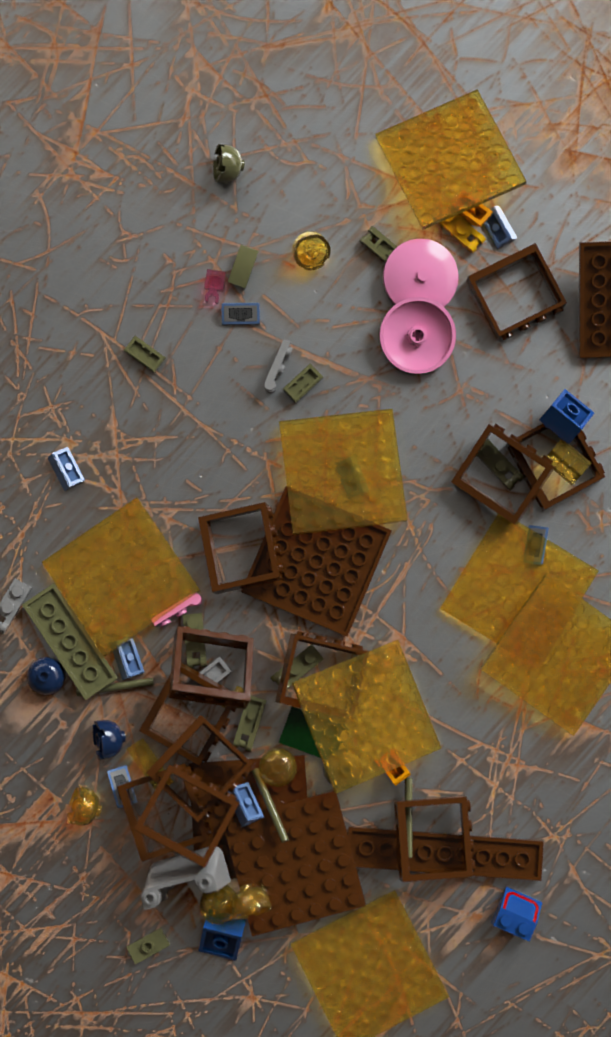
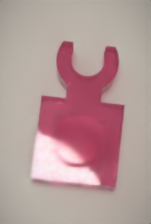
M207 269L204 289L209 290V292L205 295L206 303H208L211 296L216 298L215 304L219 303L218 291L223 292L226 272Z

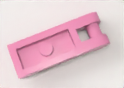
M194 593L151 620L156 627L160 626L163 628L171 623L170 619L174 616L179 618L186 614V609L192 605L200 606L202 604V597Z

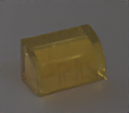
M560 440L547 455V457L553 460L552 464L556 466L554 471L571 486L591 464L574 447L563 440Z

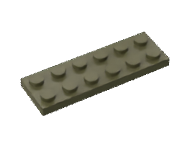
M55 583L22 604L86 701L119 679Z

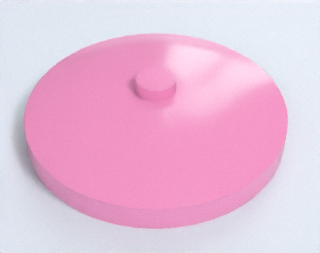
M413 239L399 245L387 258L383 269V285L388 298L394 305L408 298L424 297L432 299L444 307L450 302L456 292L458 269L453 256L441 244L429 239Z
M424 297L408 298L395 304L383 318L379 333L380 345L388 361L396 368L413 374L427 373L439 368L450 357L456 342L455 324L449 312L438 302Z

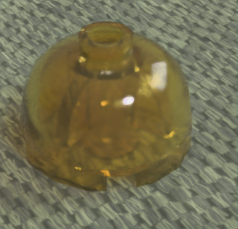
M306 231L301 233L293 242L292 254L294 260L305 270L321 268L325 265L324 262L327 258L329 259L331 248L329 242L318 232Z
M274 748L268 750L261 757L258 771L266 784L272 787H283L294 779L297 773V763L295 757L289 751L282 748Z
M80 785L79 788H75L69 806L72 807L71 812L67 813V822L72 825L84 826L93 822L96 816L99 817L102 806L99 805V798L92 789Z
M251 884L241 886V891L237 892L232 898L231 909L235 920L247 919L249 915L258 916L271 910L272 907L267 893L262 888L252 887Z
M225 885L217 891L202 893L199 909L205 920L220 925L224 924L225 921H232L238 912L239 899L232 887Z

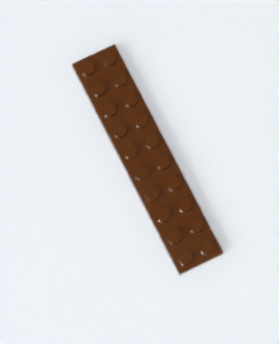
M348 826V838L356 867L399 870L396 830ZM412 831V857H409L410 871L434 873L465 870L462 835ZM470 835V840L472 839L474 844V851L471 852V858L475 861L473 876L541 881L544 841Z

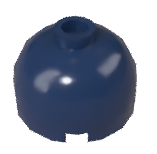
M50 657L35 660L27 672V682L30 688L37 694L44 696L53 695L63 687L66 679L65 669L62 664Z
M94 721L93 742L99 748L96 751L98 759L103 760L114 757L122 749V742L126 741L125 732L121 731L120 727L113 721Z

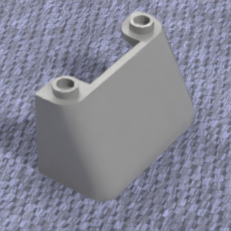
M216 846L205 868L181 855L153 863L149 868L141 896L144 910L154 908L160 902L168 900L167 894L169 890L177 884L195 880L198 889L203 893L217 891L229 884L231 879L222 850ZM208 847L192 852L204 857Z

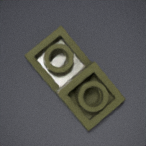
M241 244L228 279L229 283L246 288L259 252L258 250Z

